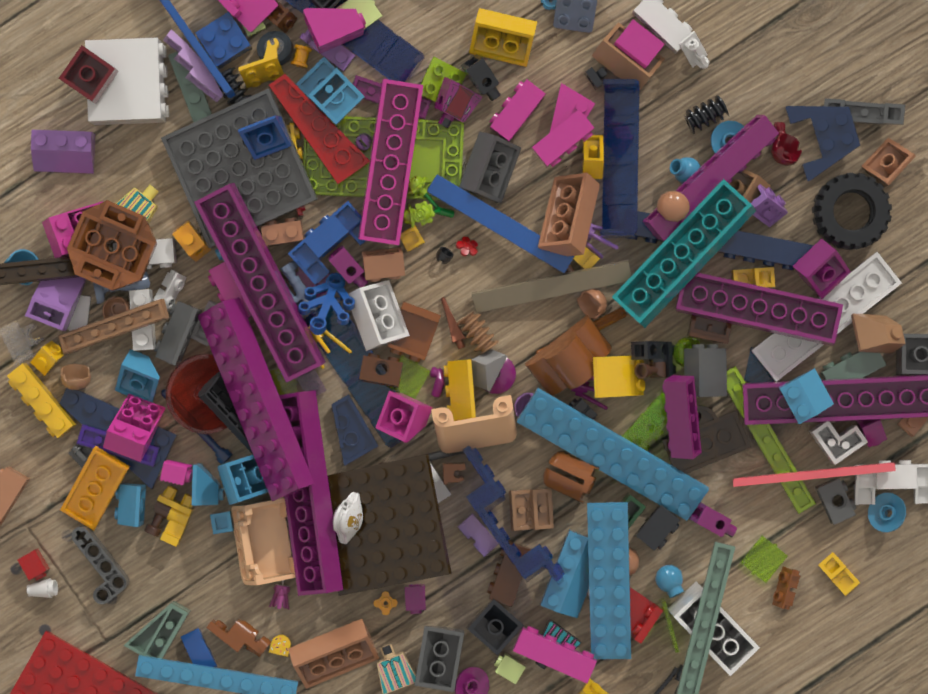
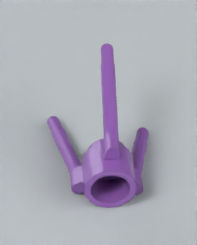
M591 223L587 240L590 241L594 238L617 250V245L594 233L595 230L621 236V233ZM587 241L586 246L602 259L603 255Z

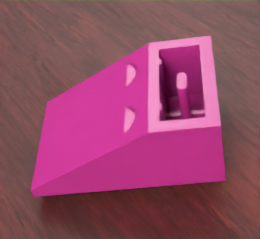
M102 202L48 217L42 222L55 258L69 256L67 247L82 212Z
M128 394L107 430L103 448L141 462L166 408Z

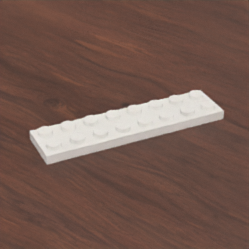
M875 252L852 270L831 292L821 299L843 304L837 334L852 323L851 315L853 313H865L902 284V282L878 252ZM772 333L751 351L774 381L777 382L824 344Z

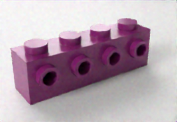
M672 375L663 381L662 387L666 401L664 409L667 413L666 428L669 432L668 448L671 451V458L694 459L702 453L694 376Z

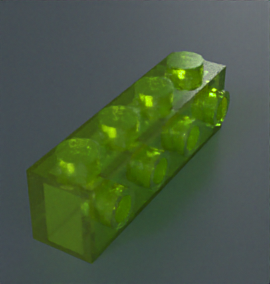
M663 390L622 435V437L646 451L651 447L649 443L653 438L657 440L664 433L662 428L667 424V413L664 409L666 401Z

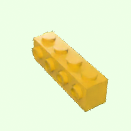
M22 363L7 375L10 379L8 381L9 385L15 391L19 390L23 395L21 396L22 401L27 406L31 405L35 410L33 412L40 422L44 421L48 426L46 430L52 437L61 438L77 425L27 363Z

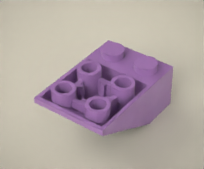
M76 277L40 281L25 316L59 330L67 331L87 279Z

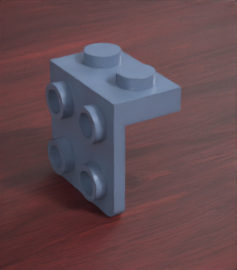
M557 0L553 26L559 29L592 32L597 0Z

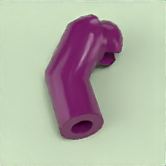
M432 367L430 377L436 379L431 395L440 397L445 384L444 373L440 367L439 369Z

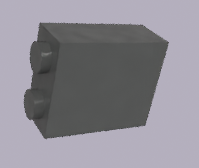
M704 344L692 345V349H684V376H694L696 397L727 396L726 348H718V344H706V348H704Z

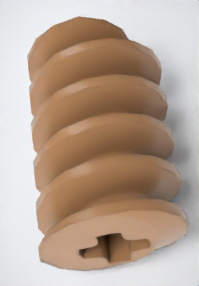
M473 311L459 320L457 325L464 324L461 331H469L466 339L473 338L470 345H478L474 351H482L484 353L499 341H491L494 334H487L490 328L482 327L486 321H478L481 314H474Z

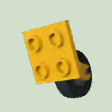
M271 31L264 34L257 44V53L260 60L238 67L246 87H258L261 83L275 81L284 75L282 65L287 63L293 54V44L285 33Z

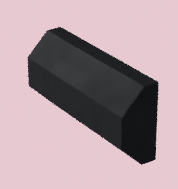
M218 372L202 387L198 395L252 453L221 373Z

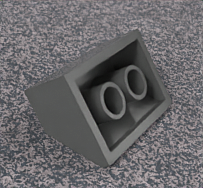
M479 131L459 187L475 195L502 203L521 147L496 135Z
M181 301L173 304L169 313L172 317L169 323L166 322L163 327L162 333L164 336L162 341H158L154 351L157 354L155 357L172 365L180 366L191 340L190 337L199 320L198 315L202 313V310Z
M442 626L424 627L414 686L454 692L464 630Z

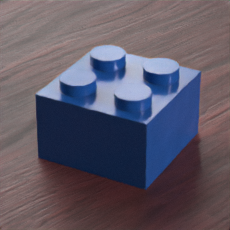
M229 11L195 33L219 70L252 49V46Z

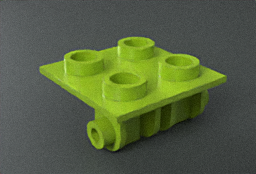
M433 56L421 82V85H423L422 97L436 102L444 77L462 85L466 73Z

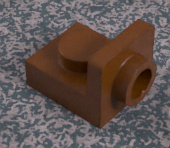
M275 0L279 6L267 18L280 30L287 33L298 18L279 1Z

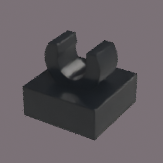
M592 67L585 71V76L595 90L603 85L601 79L608 74L604 67L596 72Z

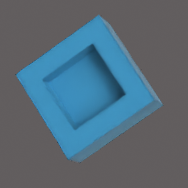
M231 511L210 514L213 534L234 531Z

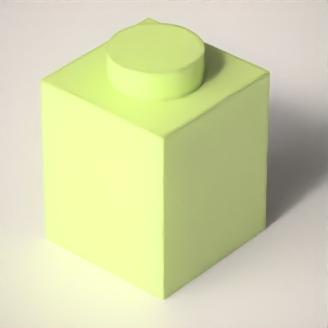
M504 653L503 656L499 655L494 663V666H496L495 672L514 684L517 683L526 668L524 663L507 653Z

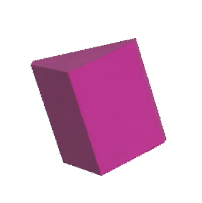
M634 19L614 43L615 46L645 69L665 45Z

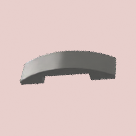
M827 98L824 101V106L850 107L855 123L904 125L906 106L904 104H878Z

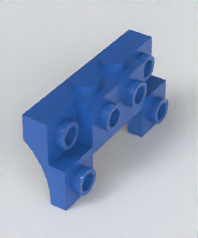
M347 201L330 217L328 215L323 217L319 221L320 225L315 230L311 228L304 235L305 239L288 253L315 285L330 273L320 260L348 235H351L360 246L367 241L358 239L361 215Z

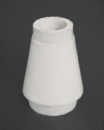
M49 578L27 585V594L29 597L53 598V596L58 594L57 581Z

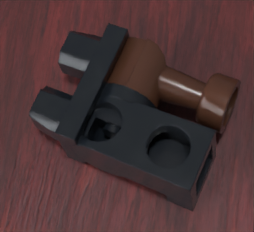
M664 341L631 342V360L649 359V364L638 363L636 365V377L639 379H646L648 377L669 378L676 374V365L673 363V355L676 353L675 345H672V342Z

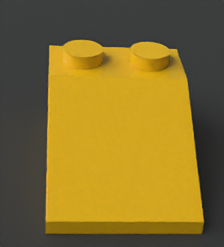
M631 356L593 357L595 398L644 395L645 381L637 378L635 375V367L638 363H644L643 359L631 360Z

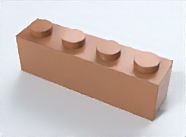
M10 466L0 470V526L30 480Z

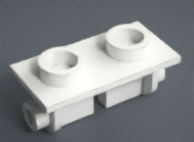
M693 31L679 43V46L692 68L697 65L702 69H706L709 66V60L706 57L708 54L695 31Z
M171 269L170 272H167L161 284L167 287L166 290L159 288L153 301L164 299L169 313L172 305L175 304L178 293L183 289L187 277Z

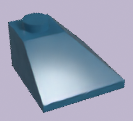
M132 349L129 350L121 364L115 391L127 396L131 394L153 403L160 377L149 356Z
M202 463L194 464L192 505H219L220 500H224V489L221 488V484Z

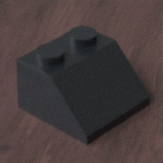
M493 599L475 616L466 628L498 656L524 625Z

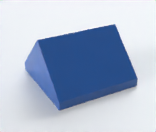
M275 115L238 129L254 160L291 146L281 116Z

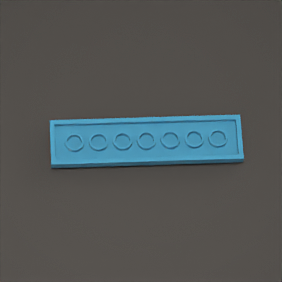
M628 502L587 503L591 653L594 654L593 658L631 659Z

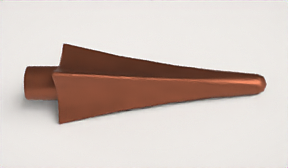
M442 297L441 302L447 317L452 343H456L458 350L465 348L463 340L466 338L457 325L446 299Z

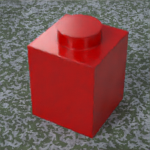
M38 548L17 560L28 580L35 578L38 581L45 577V571L50 569Z

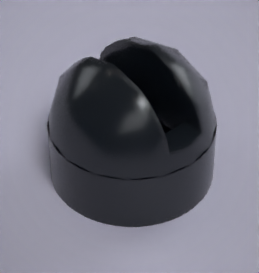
M440 247L436 253V259L438 262L441 260V264H447L454 256L452 251L446 247Z

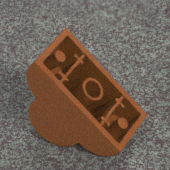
M586 315L528 360L525 366L544 390L553 396L566 388L575 389L587 382L594 375L593 357H606L610 353L612 346L589 316Z

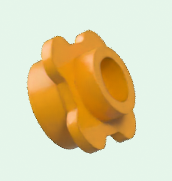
M387 591L382 592V596L374 601V606L378 607L383 615H389L390 610L398 604L397 600L393 599Z

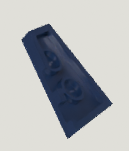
M349 394L332 404L345 466L379 445Z

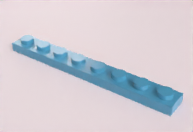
M143 655L138 656L135 673L137 677L241 694H296L298 681Z

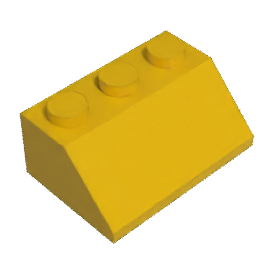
M479 8L469 54H477L482 57L527 67L537 21Z
M471 359L447 361V365H444V377H449V385H445L446 397H450L451 405H447V409L452 412L454 421L476 418Z

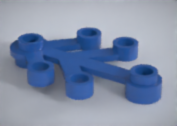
M339 273L330 274L326 278L325 283L315 287H308L304 291V297L309 301L299 304L298 312L301 315H308L311 309L322 305L318 316L310 321V330L315 335H321L325 332L326 317L330 307L337 315L338 324L347 325L349 323V314L342 309L335 298V294L337 292L342 298L343 308L348 311L354 309L355 300L344 289L345 279ZM328 290L326 295L316 298V294Z

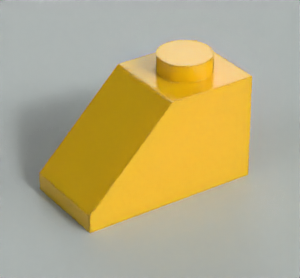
M593 135L587 141H583L582 173H588L594 179H602L604 166L603 135Z

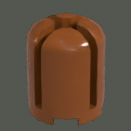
M564 451L556 452L548 463L585 481L582 484L546 468L543 475L544 484L584 504L585 502L582 501V498L585 494H590L596 481V477L593 475L595 470L600 468Z

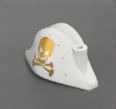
M352 492L335 510L333 528L338 535L340 543L347 544L362 525L363 512L359 493Z

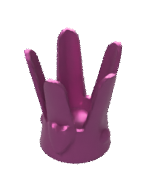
M282 580V585L275 584L274 595L269 607L277 605V609H281L283 603V607L289 610L288 593L290 592V586L284 585V580Z

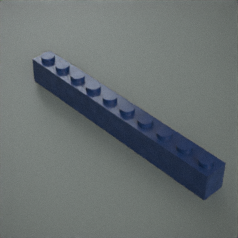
M626 210L621 233L626 235L625 238L637 240V237L645 238V242L657 244V241L664 242L663 240L656 239L642 222L650 213ZM737 231L718 253H723L724 258L735 259L738 256L743 257L745 262L755 263V260L763 261L762 265L774 267L775 264L782 265V269L794 271L793 265L814 245Z

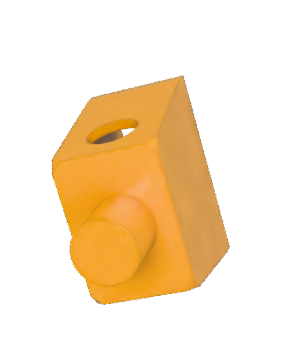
M189 220L172 233L188 256L195 262L212 250Z

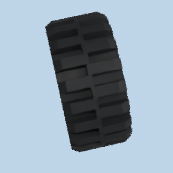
M846 173L829 180L820 188L818 195L814 199V207H812V213H814L813 223L818 228V234L822 235L827 243L845 250H857L878 241L881 235L887 231L888 222H891L892 218L890 215L892 204H889L888 201L890 197L888 193L884 192V187L881 183H876V179L871 176L867 177L862 173ZM857 193L869 205V220L858 230L842 228L834 217L835 202L843 194Z

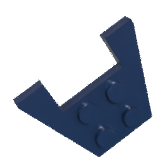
M786 106L790 124L811 118L822 154L821 159L803 164L807 181L813 180L816 176L861 146L850 107Z

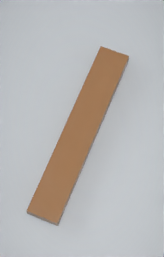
M159 299L58 335L63 354L67 355L169 319L165 300Z

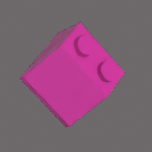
M389 391L375 428L407 443L426 426L433 407L405 394Z

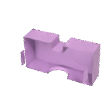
M473 513L457 526L467 539L472 537L475 540L473 545L483 557L499 544Z

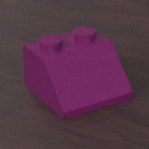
M823 239L818 241L793 265L798 275L821 299L851 273L837 250Z

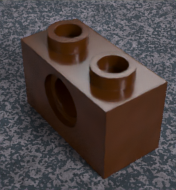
M368 353V356L363 355L359 381L399 388L403 363L399 362L400 359L388 357L386 360L380 359V355ZM377 366H386L387 372L384 375L377 374Z

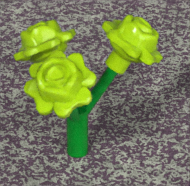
M414 176L409 180L408 194L419 193L431 203L428 204L427 201H423L415 205L416 209L408 204V209L404 210L403 221L405 224H410L412 228L415 222H420L422 226L432 223V217L435 214L450 218L454 216V210L439 207L427 194V190L424 188L426 176Z

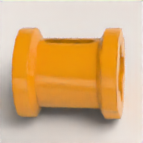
M295 44L294 48L296 50L290 64L307 69L308 65L306 63L312 49Z

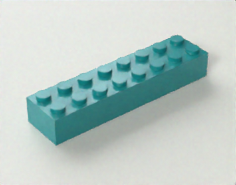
M723 179L621 286L612 298L646 328L756 212V209Z

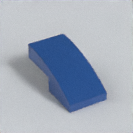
M199 628L181 636L193 664L217 667L212 652L208 648Z

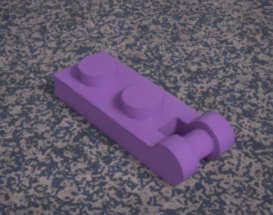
M308 29L299 38L319 53ZM343 45L321 53L323 57L343 72L356 57Z

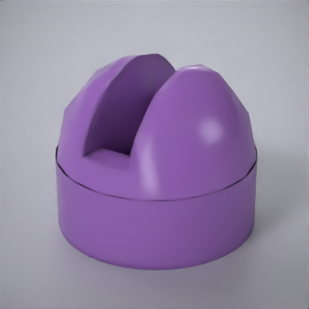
M366 133L358 135L356 138L357 148L360 150L370 148L372 144L371 137ZM360 139L367 145L366 147L359 141Z

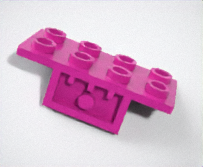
M218 0L249 32H253L279 6L275 0Z

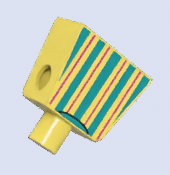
M150 184L143 193L137 188H133L116 204L146 216L148 223H150L158 209V206L152 200L159 191Z

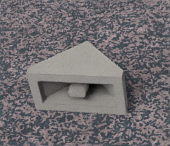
M491 349L471 360L473 385L490 392L508 356Z

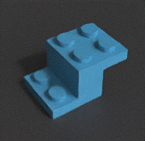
M325 57L296 83V86L335 125L365 98Z

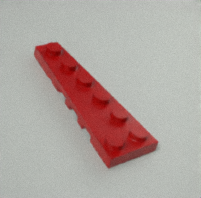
M286 74L268 85L337 185L370 162Z

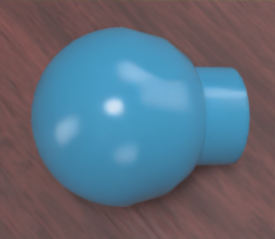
M691 157L674 159L670 164V172L674 174L676 180L681 184L700 168L698 161Z
M665 565L657 571L655 576L656 584L662 591L667 592L669 598L684 592L681 586L683 576L679 568L673 565Z

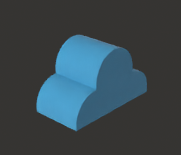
M254 455L217 467L229 505L268 492Z

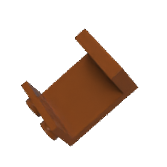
M403 301L401 313L410 336L388 343L387 347L391 348L390 352L400 356L402 352L409 354L408 359L420 363L421 359H426L441 315Z

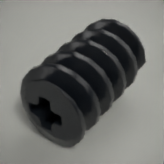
M236 67L221 73L236 94L227 101L229 106L252 96L251 94H244L248 88H240L244 81H236L240 74H232ZM224 93L223 97L225 99H228L227 95Z
M715 96V102L712 99H708L707 105L704 102L700 103V108L694 106L693 112L690 109L686 110L685 120L693 134H695V127L702 131L703 123L710 127L709 120L716 124V117L724 120V113L729 116L727 107L720 96Z

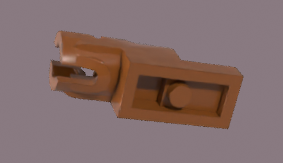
M213 619L206 627L236 652L244 645L246 650L260 657L271 643L265 636L257 640L256 637L259 631L248 622L240 619L237 620L229 631L226 629L227 626L220 620L215 621Z

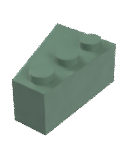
M173 601L123 646L139 655L164 659L191 610Z

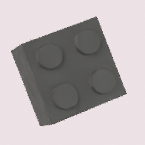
M904 334L906 344L896 350V375H928V334Z

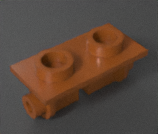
M782 567L778 577L777 589L773 595L772 605L788 610L790 606H793L796 593L790 591V588L797 589L801 577L799 575L800 571Z

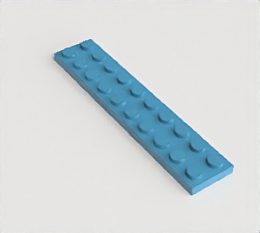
M537 388L517 418V423L579 459L599 467L600 471L655 503L664 506L667 510L686 521L709 491L708 486Z

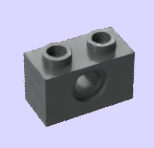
M836 477L815 487L831 524L835 525L856 515L854 512L857 509L853 499H849L846 494L848 488L844 480L841 481L840 478ZM835 495H840L842 498V502L838 506H835L832 502Z

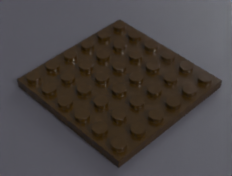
M428 454L327 475L333 516L337 507L352 492L359 493L363 512L362 525L347 544L340 543L335 532L343 590L338 591V596L452 574Z

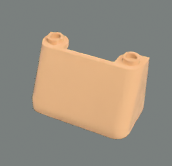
M511 395L499 397L494 401L493 415L454 421L452 412L449 409H431L438 446L446 454L507 444L516 439L517 428Z
M285 498L273 502L272 500L233 506L231 508V517L243 583L245 585H262L296 578L286 523Z

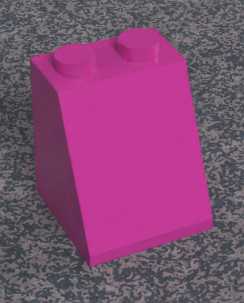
M306 8L303 10V18L320 54L364 35L366 22L362 13L358 14L356 9Z

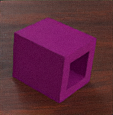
M880 419L856 420L859 430L868 441L866 444L869 448L878 446L883 441L888 440Z
M425 584L405 585L406 611H410V614H421L422 610H426Z

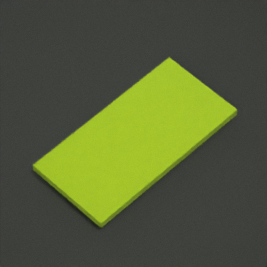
M345 116L335 126L355 146L357 136L362 133L368 134L373 143L376 118ZM418 119L409 180L414 176H426L424 188L428 190L438 174L456 186H460L462 181L464 122L452 121L448 129L438 123L439 120ZM304 138L303 165L316 195L365 196L369 163L337 185ZM362 139L359 140L364 147L367 146ZM372 144L369 149L360 150L369 160ZM407 191L406 199L427 200L419 193L409 195ZM427 192L433 200H440Z

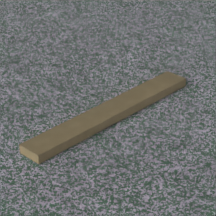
M625 260L472 292V298L476 313L623 283L632 274L629 261Z

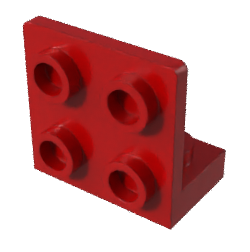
M630 587L631 636L641 644L662 614L663 609Z

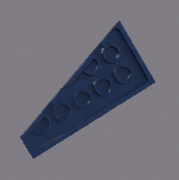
M67 388L59 403L81 424L104 431L108 430L120 409L80 390H70ZM157 427L150 445L160 448L154 467L122 457H116L129 465V469L148 487L153 489L177 434L162 427Z

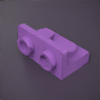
M760 184L757 187L761 195L751 202L756 209L753 215L770 228L788 213L784 207L786 203L780 195L776 196L771 188H765Z

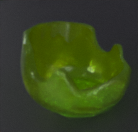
M683 337L674 347L673 355L675 362L684 367V349H692V345L700 344L699 340L693 337Z

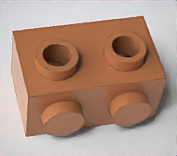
M296 217L285 219V223L277 224V220L265 223V226H261L262 238L267 247L297 243L305 239L302 221H297Z
M401 247L362 252L365 280L377 282L381 278L399 279L401 276H405L404 257Z

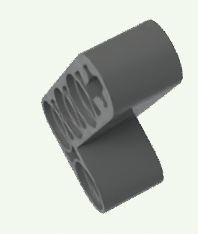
M85 525L75 528L72 532V540L105 581L95 589L93 598L98 604H106L128 587L129 577L90 528ZM85 531L84 538L80 539L78 537L80 532ZM92 539L93 542L87 544L86 547H85L84 544L87 543V541H89V540ZM93 545L99 549L97 556L90 553V547ZM104 561L111 564L112 568L109 572L102 568ZM116 577H121L123 579V587H117L115 585ZM101 589L106 590L108 593V598L105 600L99 596Z

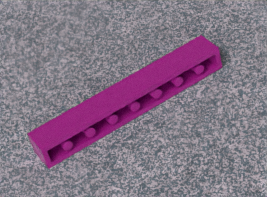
M756 115L675 190L684 194L689 201V213L684 219L678 222L665 220L656 208L642 222L656 239L666 240L723 179L730 183L736 173L742 172L750 160L756 159L765 146L767 147L775 141V137L779 132L765 115Z

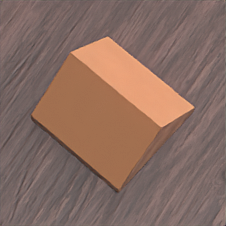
M887 138L861 167L871 177L876 179L878 183H881L883 187H887L916 156L892 139Z

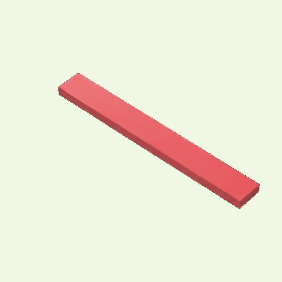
M894 462L738 477L733 479V487L896 471V466Z

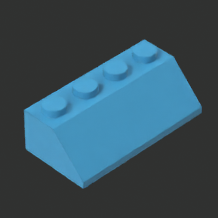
M569 529L540 605L555 612L578 618L589 589L588 536Z

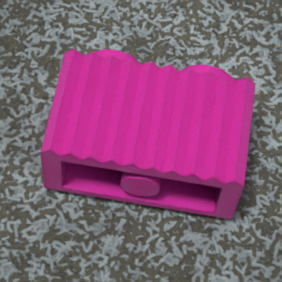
M173 460L164 461L160 480L172 482L173 484L176 483L177 485L180 484L181 486L192 482V465Z

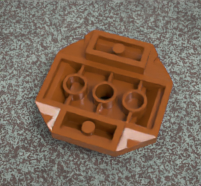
M106 200L82 212L67 250L75 275L114 291L142 281L157 246V241L146 216ZM116 241L117 249L111 252L109 245L111 242Z

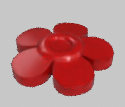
M464 236L461 241L456 243V248L461 249L460 254L462 256H468V254L475 256L478 252L476 249L478 243L475 240L470 241L469 237Z

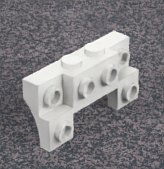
M879 460V464L891 462V460ZM899 460V464H895L896 471L855 475V505H875V489H914V504L928 503V464H911V460Z

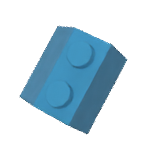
M815 368L779 387L798 424L818 415L834 404Z
M120 484L116 491V499L119 500V504L115 508L114 514L115 519H118L117 524L132 527L144 525L146 484Z

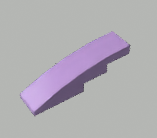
M170 30L163 41L178 52L174 59L190 71L185 78L215 102H218L223 94L214 77L192 48L173 30Z

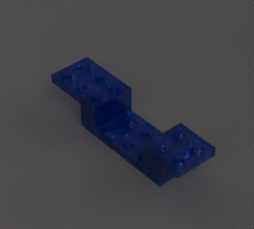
M470 446L464 448L465 456L485 482L466 496V498L527 583L547 569L557 585L564 581L563 575H565L564 570L558 562L556 564L552 562L553 555L546 546L542 548L538 544L522 556L515 544H509L508 540L510 538L503 527L500 529L497 527L496 524L499 522L491 512L493 508L506 500L504 494L507 492L499 480L497 482L494 481L493 477L495 475L488 464L485 466L482 464L483 458L476 448L472 450Z

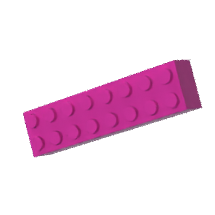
M382 79L358 236L360 240L399 245L423 85Z

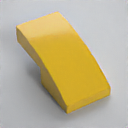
M774 267L731 270L732 280L766 288L775 287Z
M833 552L818 564L845 597L861 584Z

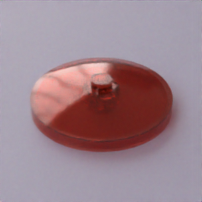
M198 354L182 361L171 373L166 386V403L172 417L185 429L199 434L217 433L227 428L198 395L202 387L220 372L213 354Z

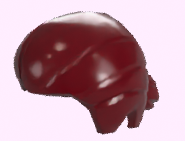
M775 122L774 127L779 134L771 146V155L781 165H794L802 153V150H798L800 142L794 136L786 134L784 122Z

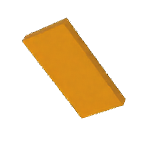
M95 446L60 511L94 531L130 466Z

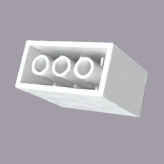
M158 38L85 40V48L119 71L97 104L87 99L88 121L93 125L166 122V117H169V106L165 103V97H168V86L164 83V78L168 76L167 65H164V58L167 57L166 46Z
M697 582L690 586L667 608L690 635L703 589ZM720 607L709 654L731 676L760 647Z

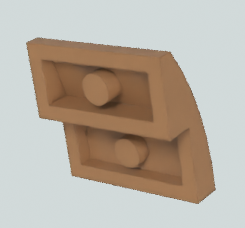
M551 488L509 491L511 531L554 528Z

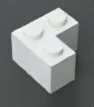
M829 421L821 422L809 430L816 443L833 465H836L868 442L857 425L850 426L839 435Z

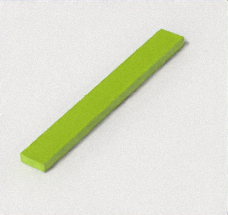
M734 366L727 370V393L744 420L742 383H745L737 367ZM770 424L747 425L775 474L797 472ZM803 480L780 482L798 514L816 504Z

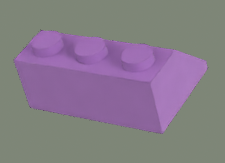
M32 130L31 155L34 171L94 174L96 134L85 131Z

